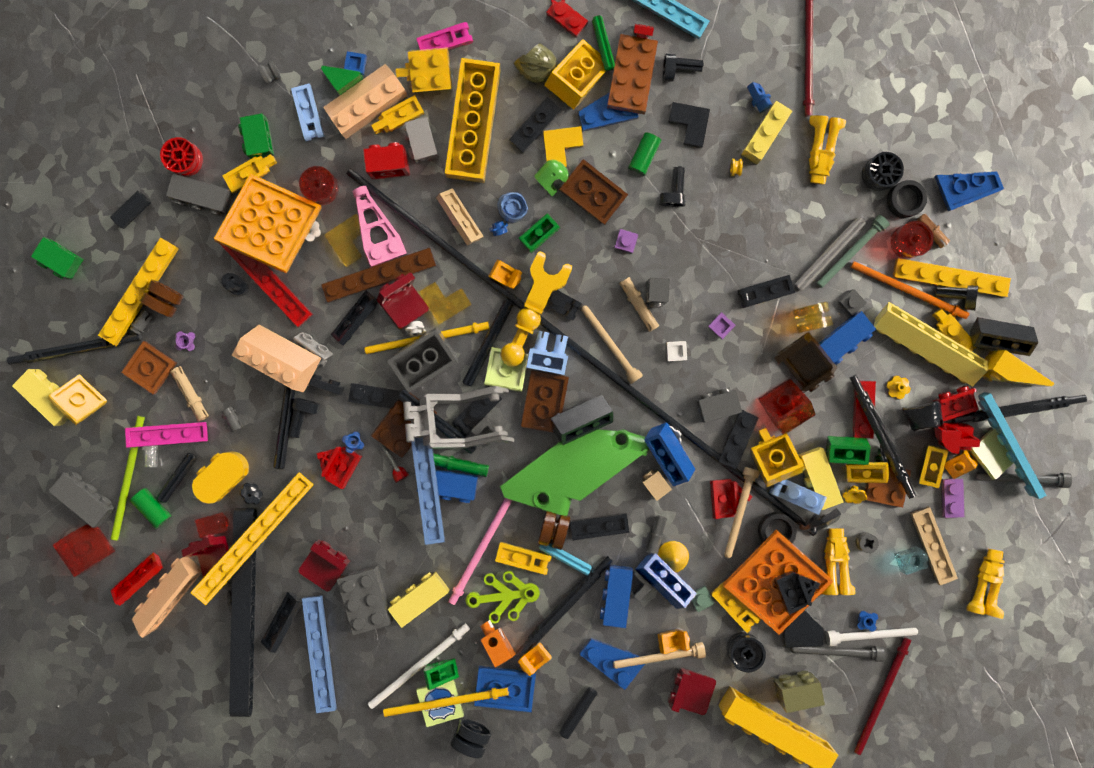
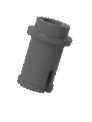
M142 309L135 322L130 324L132 325L130 329L139 335L142 332L144 333L145 327L154 316Z
M229 407L222 411V418H225L231 432L242 428L243 425H241L235 413L236 409L233 410L232 407Z

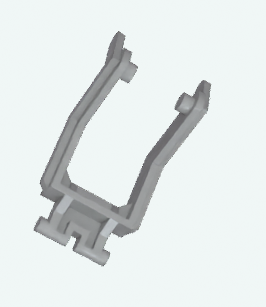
M492 386L463 394H426L420 399V406H411V402H404L405 420H411V424H405L406 441L414 442V438H423L424 446H427L429 449L469 448L493 442L513 443L514 438L507 437L508 433L503 431L502 426L493 427L492 433L474 437L440 439L436 435L433 408L436 404H464L489 398L490 401H499V395L508 394L509 389Z

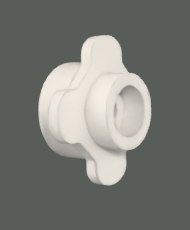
M413 321L405 328L407 334L413 337L421 336L422 333L426 332L423 323L420 321Z

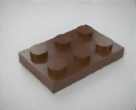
M584 159L568 177L566 183L559 189L603 225L608 222L628 196L625 191Z
M531 370L521 427L553 432L551 418L558 413H563L569 377Z
M409 392L412 396H414L417 400L420 401L419 398H417L415 395ZM397 400L371 436L403 458L412 444L406 441L405 424H411V420H405L404 407L401 400Z

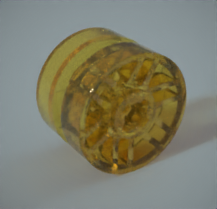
M828 301L793 310L794 319H805L796 324L798 333L833 325L831 315L822 316V314L830 311Z

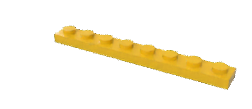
M299 472L191 591V594L207 605L314 484Z

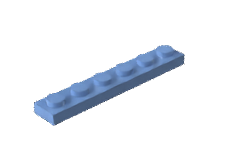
M414 438V442H411L425 545L445 542L433 449L424 446L423 438Z
M323 596L303 597L302 605L316 713L335 711L337 707Z

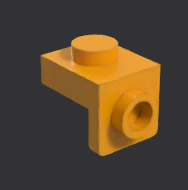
M497 260L488 277L506 287L514 289L521 281L522 272Z
M674 629L658 634L660 653L667 654L677 650H690V639L687 631Z
M538 643L518 660L521 669L528 676H531L552 657L544 646Z

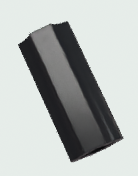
M137 190L110 218L120 228L125 229L151 204V201L142 192Z

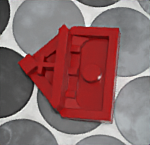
M345 446L316 453L317 458L320 460L322 477H325V480L340 489L345 488L362 458L355 451L347 453Z
M731 479L710 480L713 518L734 517L742 488L736 481ZM749 494V497H748V501H750L751 498L753 497V496H751L750 494Z

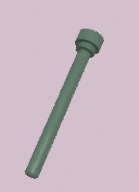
M878 215L873 220L872 227L817 282V285L823 288L877 232L885 231L890 225L887 219Z

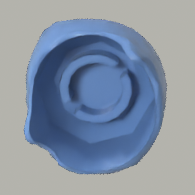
M509 192L502 195L497 203L500 216L509 223L520 221L528 210L524 197L518 192Z

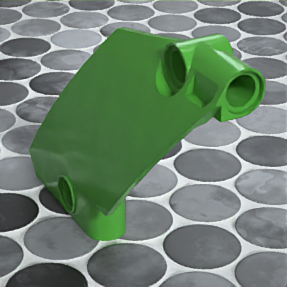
M598 429L563 446L560 442L501 485L500 488L507 499L565 516L568 515L572 499L581 501L641 455L647 456L649 447L644 441V436L628 432L625 429L618 431ZM617 435H625L626 443H619ZM541 493L547 496V502L540 500L539 495Z

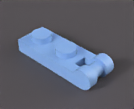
M305 84L291 88L305 141H311L314 137H325L311 85ZM314 124L315 129L309 131L308 126Z
M789 480L776 483L769 492L820 515L827 497ZM783 485L788 486L785 493L780 492Z

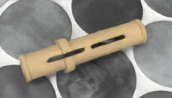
M630 277L620 282L619 284L628 297V302L631 301L648 331L650 332L659 327L660 325L642 299V293L636 289Z
M179 366L171 370L170 374L176 381L187 401V407L191 408L197 421L200 422L208 418L209 414L201 403V397H198L182 367Z

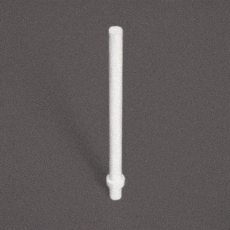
M465 623L458 630L452 631V635L368 702L371 709L376 707L456 640L460 641L462 636L470 630L469 626Z

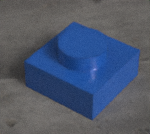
M347 51L344 69L359 71L364 75L367 60L366 54Z

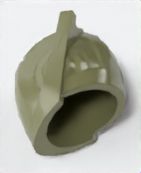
M539 43L526 55L523 54L513 64L526 79L534 83L546 81L551 72L560 63L556 62V57L551 50Z

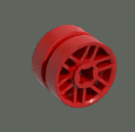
M171 138L161 148L160 159L165 168L179 176H193L202 167L203 156L200 149L184 138Z

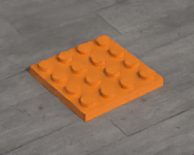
M776 529L723 583V586L780 635L809 605L789 615L784 608L774 578L793 571L819 582L820 586L815 590L811 602L833 580Z

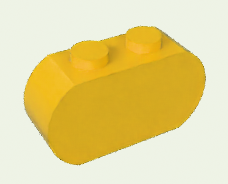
M230 451L214 455L210 459L212 463L207 468L205 466L196 473L198 476L193 480L192 489L196 498L204 503L221 501L249 472L248 462L242 454Z

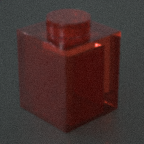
M223 512L195 520L200 539L207 535H215L228 530V519L224 516Z

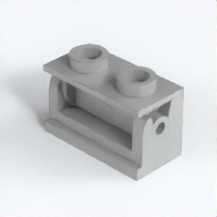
M424 117L405 122L406 129H403L406 141L409 140L411 147L408 148L410 158L415 159L417 164L419 163L418 160L424 162L439 158L428 118Z

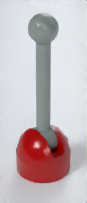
M377 441V445L383 449L394 467L392 477L397 483L409 476L404 467L396 465L387 448Z

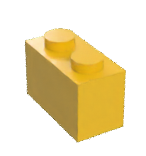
M928 445L919 484L935 488L940 487L948 454L947 449Z

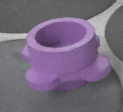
M181 331L176 334V349L194 350L195 334L193 332L188 334Z

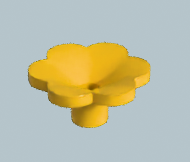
M893 376L892 381H888L886 387L889 389V396L903 399L905 394L910 393L911 388L908 385V379Z
M854 485L851 486L848 492L843 493V498H845L847 503L859 504L867 500V495L864 490H859L858 486Z

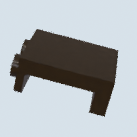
M809 331L779 351L774 357L778 364L783 361L803 387L801 389L803 394L808 390L809 392L816 390L822 381H825V383L830 381L835 376L834 372L838 368Z

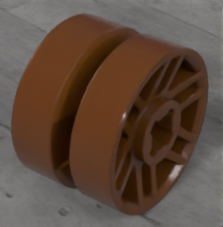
M151 279L147 289L153 294L144 292L139 301L156 312L172 318L177 308L171 305V303L180 305L184 296L174 289Z
M546 511L538 544L548 546L550 540L553 539L552 548L562 550L570 516L560 515L558 521H556L557 514Z

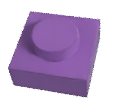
M620 229L614 248L633 253L638 234Z
M721 312L710 323L708 328L722 340L736 325Z

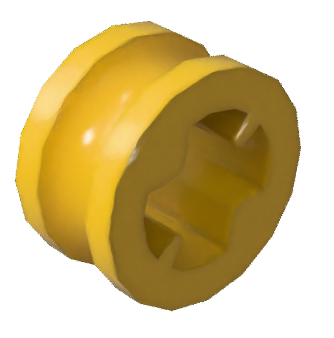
M731 159L730 175L734 176L737 174L741 176L743 169L742 159L738 161Z

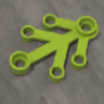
M507 570L503 574V580L506 583L514 584L519 589L512 591L497 580L493 573H487L484 577V583L492 585L501 593L480 595L478 592L473 591L467 595L466 604L470 608H476L480 603L501 601L495 611L489 614V620L495 624L500 621L501 614L511 601L521 598L515 608L510 609L508 612V618L511 621H516L525 605L539 598L540 590L538 586L533 583H523L514 576L512 571ZM508 573L512 575L510 580L505 578V575ZM492 576L493 581L487 582L486 577ZM532 590L534 594L528 596L526 592ZM470 598H476L477 602L472 604ZM513 611L517 613L515 618L510 616V613ZM497 614L498 619L493 620L491 615Z

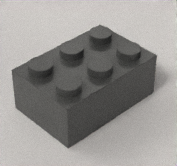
M438 327L430 330L387 359L388 364L408 393L458 361L457 355Z
M378 565L341 575L337 579L352 635L385 627L392 623L393 617L388 611L389 603Z

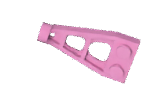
M367 186L354 189L352 193L356 199L362 247L370 268L406 255V250L399 234L372 199ZM372 209L378 221L367 224L363 214L364 211ZM379 226L385 231L388 239L373 244L370 238V230Z

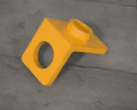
M963 450L962 454L946 461L944 468L955 479L976 469L978 461L970 450Z

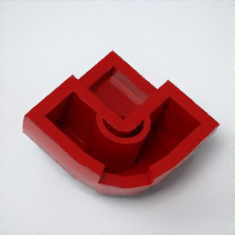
M943 422L942 426L934 428L935 437L939 444L952 453L959 454V450H972V447H980V439L973 436L974 428L967 423L954 424Z

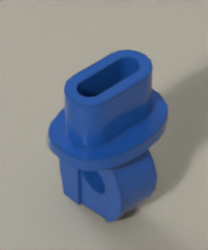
M752 82L747 86L753 98L752 105L757 107L759 113H763L773 106L770 101L771 95L765 94L760 84Z

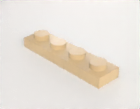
M927 506L910 513L937 584L941 586L958 579L931 508Z

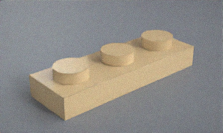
M453 188L440 193L436 197L467 246L484 237Z

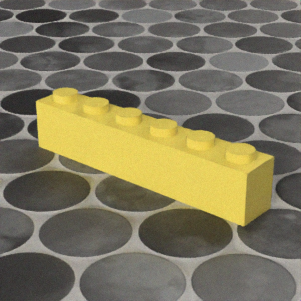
M890 302L886 304L875 318L874 327L879 333L886 334L897 344L906 346L912 353L921 355L929 363L936 364L944 372L956 376L962 383H967L973 387L988 371L987 360Z

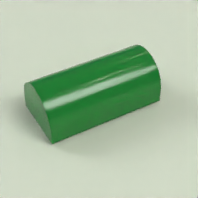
M645 132L628 169L645 176L662 140L654 134Z
M547 213L521 235L519 240L532 254L560 229V226Z
M147 488L140 490L130 499L134 507L155 529H158L172 516Z

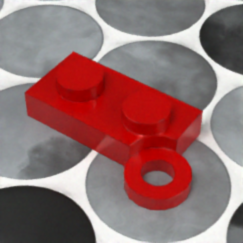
M550 0L552 5L547 10L546 15L577 38L588 24V20L566 4L565 0L560 2Z

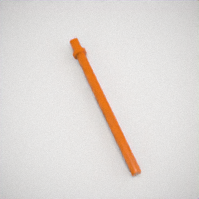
M853 261L850 268L946 310L952 316L957 315L964 319H967L969 316V312L960 309L958 305H951Z

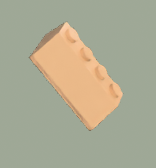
M384 64L323 108L343 137L347 139L408 95L394 73Z
M261 325L256 326L241 337L232 354L233 357L285 386L300 392L305 391L321 360L319 356Z
M189 557L177 558L170 566L172 568L168 574L165 573L159 579V586L156 589L153 588L147 594V601L141 603L134 612L136 614L132 621L139 636L142 638L160 626L201 575L200 566Z

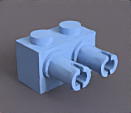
M537 331L535 347L530 348L526 368L565 375L568 360L565 349L568 337L563 336L562 342H560L561 335L556 334L554 350L547 352L546 346L549 333L544 332V336L541 338L542 331Z

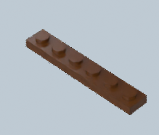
M427 248L323 283L321 286L327 303L395 281L401 274L407 275L410 272L416 274L436 267L431 248Z

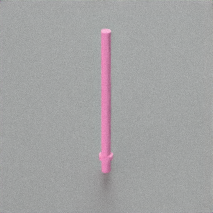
M504 499L459 583L453 588V594L448 601L449 603L455 605L458 598L463 595V589L512 500Z

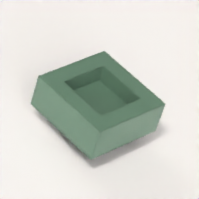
M705 585L695 590L697 594L691 601L698 613L715 604Z

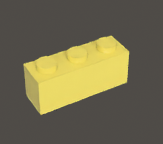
M776 101L741 155L758 164L789 118L792 110Z
M28 369L12 386L53 426L63 425L68 418L48 400V396L60 387L53 382L51 383L46 378L47 375L40 369Z
M817 447L798 454L804 466L803 471L806 477L804 478V483L807 489L827 497L822 510L844 503L824 448Z
M430 572L421 578L422 582L417 586L415 584L411 585L405 590L406 594L400 597L398 595L390 601L391 605L388 611L401 628L448 594L450 589L437 572H434L432 575Z

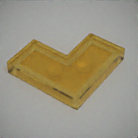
M354 214L325 234V237L346 267L363 257L352 242V240L361 235L357 214Z
M436 282L419 291L439 325L472 305L462 288L446 298Z

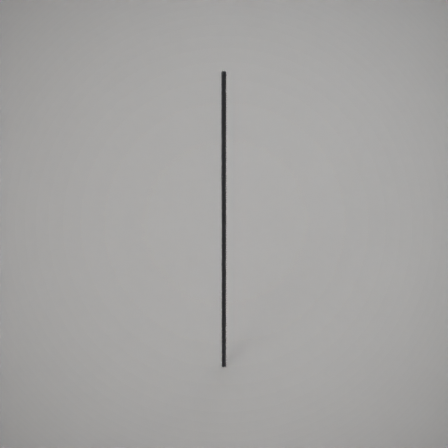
M351 168L347 171L346 174L361 186H367L368 191L519 309L525 308V303L496 280L488 277L487 273ZM540 315L541 326L554 336L556 334L561 335V341L563 336H567ZM568 337L566 344L568 347L670 426L678 430L711 458L718 461L719 453ZM721 464L724 468L730 471L742 482H745L744 475L741 470H739L738 468L736 470H733ZM756 482L752 483L751 489L799 526L806 522ZM818 530L807 532L812 536H815Z

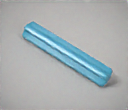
M551 543L548 546H539L541 551L585 575L590 573L591 565L564 550L552 548Z

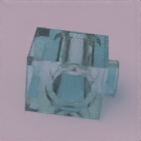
M918 547L894 553L900 572L906 575L928 568V556L924 550ZM912 556H916V561L914 564H910V558Z

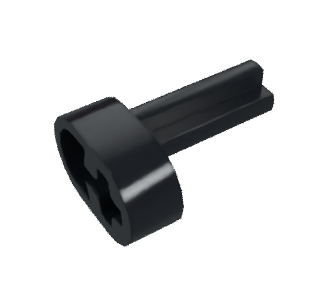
M666 53L663 62V81H674L676 69L702 72L704 62L697 59L677 58L676 54Z
M673 167L672 193H660L659 205L668 207L686 206V195L683 194L685 167Z
M227 273L221 279L222 286L232 294L244 296L248 293V283L238 275Z
M967 285V288L937 286L936 297L966 299L965 310L975 311L978 286Z
M294 398L292 404L294 413L288 436L293 438L300 437L305 412L318 414L319 403L303 398Z

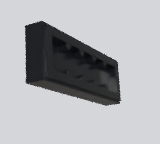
M547 97L513 134L509 141L524 153L559 115L562 109Z

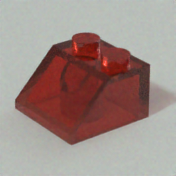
M791 379L758 398L771 421L782 434L790 432L816 415L812 402Z
M89 524L71 532L52 545L74 577L84 574L116 552L100 528H92Z

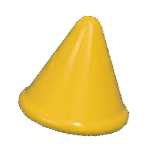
M677 541L664 543L659 548L657 554L675 573L683 570L689 560L687 548Z

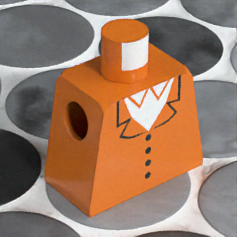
M490 620L480 626L485 634L481 642L495 667L516 655L501 628L495 630ZM493 637L497 639V644L492 642Z

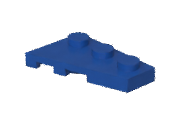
M610 92L578 112L583 132L636 120L639 116L638 113L607 108Z
M997 171L934 176L948 212L1004 190Z
M593 638L588 641L580 652L583 658L624 690L645 665L641 664L615 669L613 666L614 661L641 656Z

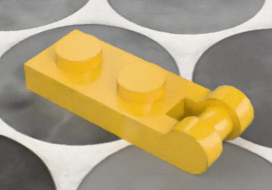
M500 542L495 561L547 575V565L551 561L552 556ZM535 559L541 560L539 566L534 565Z
M722 582L711 595L748 633L755 623L758 624L761 619L723 586L724 582ZM748 614L750 618L744 622L742 619Z

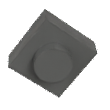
M852 289L838 302L850 316H853L867 304L855 289Z

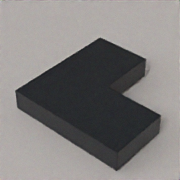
M672 102L668 122L687 126L684 145L703 147L710 109Z

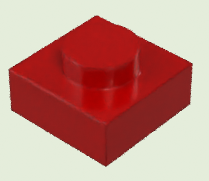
M635 23L633 32L637 33V37L648 39V35L653 36L654 27Z

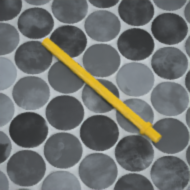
M474 322L473 325L441 331L445 338L473 332L478 334L479 331L490 328L488 322L479 324ZM421 336L365 347V353L371 354L405 347Z
M495 687L490 691L387 708L383 710L384 717L490 698L496 700L498 697L508 696L509 691L508 687L501 689Z

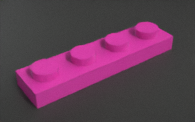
M207 422L125 428L126 448L208 441Z

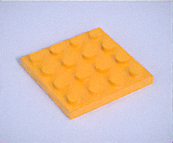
M250 173L214 240L287 274L322 208L321 205Z

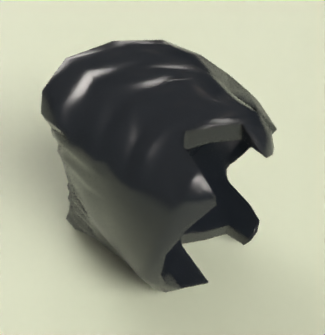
M934 401L927 405L902 407L914 432L919 429L938 428L939 424L940 426L943 424L939 401Z

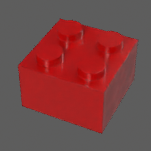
M389 143L385 147L370 145L368 146L369 148L363 149L366 173L372 180L410 176L408 153L400 143Z

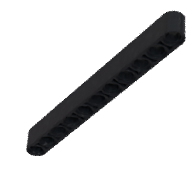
M235 508L233 515V545L256 521V508ZM256 550L232 576L230 717H251L253 711Z

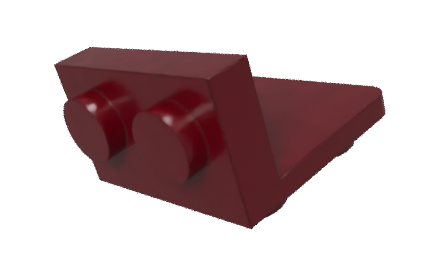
M411 272L407 275L401 274L395 279L393 284H386L381 287L377 297V302L398 329H403L429 310L428 305L412 286L415 277Z
M211 534L202 537V541L189 543V547L182 549L181 552L183 557L198 556L204 578L229 549L225 536L214 537Z
M318 540L310 548L311 552L298 571L302 576L329 592L350 563V560L347 559L344 553L331 548V545L326 541Z
M680 667L679 673H676L674 678L675 686L673 692L671 691L668 697L671 710L679 713L681 708L705 715L716 686V680Z

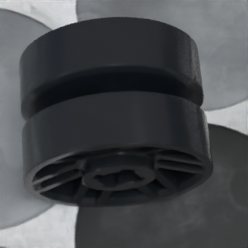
M881 152L868 160L863 166V182L871 190L884 191L901 180L904 173L903 162L899 156L892 152Z
M749 632L736 633L727 643V655L738 670L750 673L757 671L764 664L766 659L765 648L753 634Z
M460 719L450 744L463 755L472 758H482L492 732L481 723L470 719Z

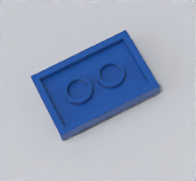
M479 666L476 693L490 691L495 687L497 689L508 687L509 695L498 697L496 700L490 698L475 701L474 706L532 712L536 672L528 676L527 673L521 670Z

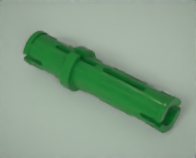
M433 453L435 466L447 468L449 471L452 469L487 477L489 465L454 458L452 455L449 457Z

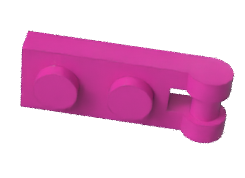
M467 22L416 38L420 50L446 47L450 50L473 43L472 35H469L468 32L469 26ZM461 33L462 37L456 38L455 34Z

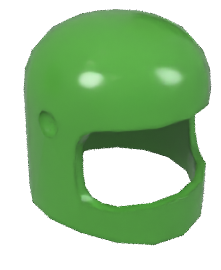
M551 159L537 171L534 177L553 197L557 192L553 186L554 181L560 179L566 183L569 173L560 161Z

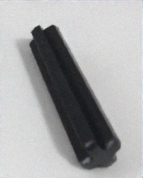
M186 454L157 495L158 501L162 503L168 501L197 460L194 454Z
M587 688L559 731L563 738L569 739L597 696L598 692L594 688Z

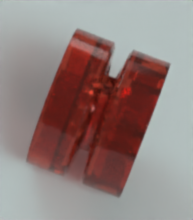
M321 166L309 167L300 177V190L308 200L319 205H327L337 197L339 192L338 181L326 168Z
M912 221L898 227L891 236L892 250L897 256L904 259H912L927 253L933 244V233L930 227L920 221Z

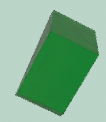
M323 65L321 67V70L339 95H342L363 80V76L359 71Z
M454 658L429 663L425 666L424 676L427 690H432L459 678Z

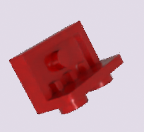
M968 385L956 389L957 392L952 394L945 392L939 394L938 399L933 400V402L939 401L941 404L943 422L979 410L974 396V392H977L976 388H969Z

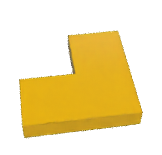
M581 126L543 131L546 160H558L567 168L565 149L583 147Z

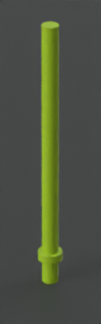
M137 416L135 426L133 427H143L145 417ZM131 447L129 451L111 540L119 539L138 447Z

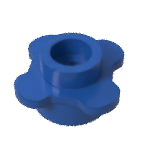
M503 221L495 222L489 228L490 232L493 233V236L502 235L508 232V223H503Z
M353 432V434L345 435L342 438V442L346 445L347 453H353L354 450H361L364 447L358 432Z
M861 611L858 618V628L860 630L869 629L871 632L875 631L878 615Z

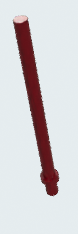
M805 0V100L803 101V106H805V117L813 116V105H815V100H813V0Z
M904 637L901 646L897 648L898 653L854 752L858 755L862 754L903 659L909 653L908 648L912 640Z

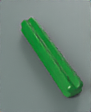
M601 15L594 16L592 24L604 69L606 71L613 70L615 63L603 17Z

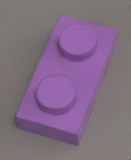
M941 479L943 517H965L963 479Z

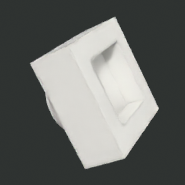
M686 341L666 342L667 362L687 360Z

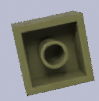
M800 671L797 675L790 676L786 674L779 676V679H774L778 702L786 713L825 705L821 683L811 672Z

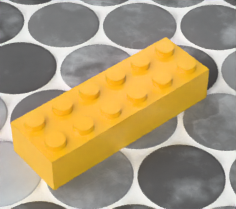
M461 58L445 167L447 178L485 183L501 72L500 63Z
M731 686L728 687L718 705L726 722L733 726L735 724L741 726V730L749 735H757L758 739L766 745L771 743L776 746L775 749L780 753L792 755V759L799 764L804 762L809 765V768H832L838 757L837 752L829 742Z

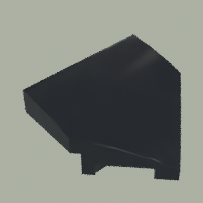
M835 508L822 519H819L814 514L811 519L799 528L802 531L824 529L838 521L841 513Z
M793 571L774 578L784 608L789 615L807 605L811 606L814 592L820 586L819 582Z
M805 609L784 630L783 643L785 648L823 646V626L817 618L813 617Z

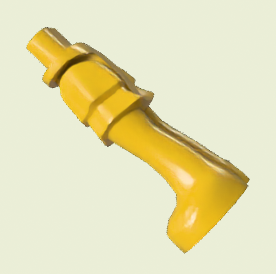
M810 116L809 124L815 127L814 142L809 158L811 170L809 171V174H811L810 183L825 185L826 177L830 176L829 172L834 164L833 159L835 157L837 137L839 131L846 125V120L831 117L828 121V116ZM828 123L829 132L826 149L822 150L824 134Z
M828 528L829 537H826V540L829 541H827L824 552L826 554L824 559L826 561L827 575L833 582L821 594L854 595L855 587L850 583L848 560H850L848 553L850 551L846 542L847 537H844V528ZM836 562H839V570H840V584H839V586H837Z
M988 548L987 556L983 557V562L979 568L977 588L972 601L967 604V611L1003 619L1004 612L997 606L998 593L1004 576L1003 564H1001L1004 563V560H1002L1003 551ZM989 582V583H990L989 592H988V595H987L986 603H985V605H984L985 591H986L987 583Z

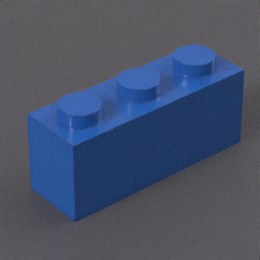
M860 311L821 340L819 345L834 364L837 365L843 360L842 356L846 353L851 354L858 348L857 344L861 341L866 342L869 340L876 328L865 314Z
M666 422L651 428L644 441L672 486L688 482L695 471V467L668 423Z
M436 470L440 499L451 500L454 497L459 498V501L464 503H470V500H475L478 476Z
M656 553L647 555L636 568L676 609L686 608L697 594Z
M610 565V570L606 569L605 581H608V588L603 589L602 600H606L605 608L601 607L600 619H604L603 625L626 628L633 576L632 567Z

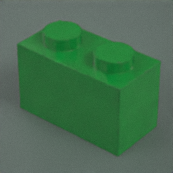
M263 113L240 117L241 124H238L240 135L244 139V143H242L244 154L251 159L259 156L267 157L270 154L273 156L274 151L267 117Z
M45 237L42 238L31 256L37 260V265L45 269L50 268L53 270L52 274L60 279H64V277L72 279L84 259L57 242Z
M827 437L826 456L829 463L869 464L871 446L867 438Z

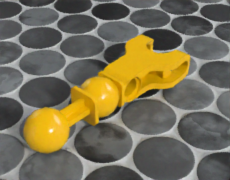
M541 251L537 253L530 267L534 284L524 304L525 308L519 311L516 318L517 324H515V327L518 330L512 343L504 345L501 349V360L507 366L515 367L523 362L525 358L523 345L528 334L533 335V331L540 325V315H542L551 293L566 285L572 271V265L565 264L558 274L549 275L543 268L546 259L545 253Z

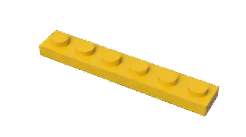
M162 238L159 239L98 336L115 346L119 344L130 324L144 305L139 301L143 293H151L147 289L151 279L160 280L179 248Z
M900 258L895 260L892 277L942 287L967 288V285L978 286V293L1003 298L1008 297L1011 278Z

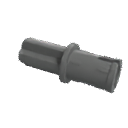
M656 516L652 532L649 533L651 536L647 552L658 554L661 540L664 538L663 532L667 521L666 517Z

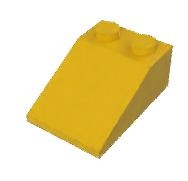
M582 39L551 72L544 86L574 110L606 72L601 54Z
M1006 350L990 351L985 357V360L988 361V371L982 377L990 382L998 381L1028 386L1054 385V382Z

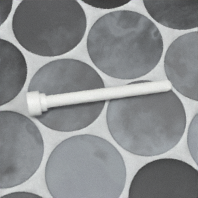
M903 628L843 634L832 630L826 631L825 636L828 646H837L842 641L913 636L918 634V630L916 628Z

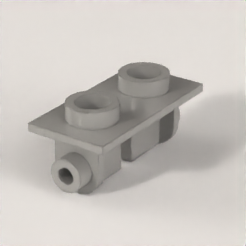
M301 332L293 338V343L321 358L318 366L324 367L327 359L333 355L326 346L313 340L309 334Z

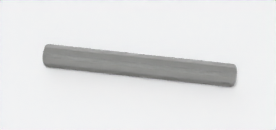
M857 217L800 277L794 286L799 291H803L866 222L861 217Z

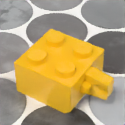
M448 47L408 51L409 63H405V68L395 69L396 77H407V81H411L412 92L452 88Z
M766 428L759 430V436L762 441L758 442L759 445L751 448V455L766 487L803 473L804 466L787 433L778 437H771Z

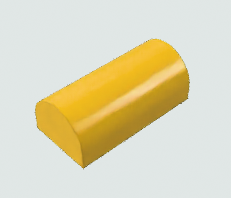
M869 462L868 465L846 464L848 482L888 483L889 467L887 462Z

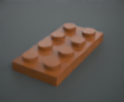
M620 34L607 108L645 115L658 44L657 40Z

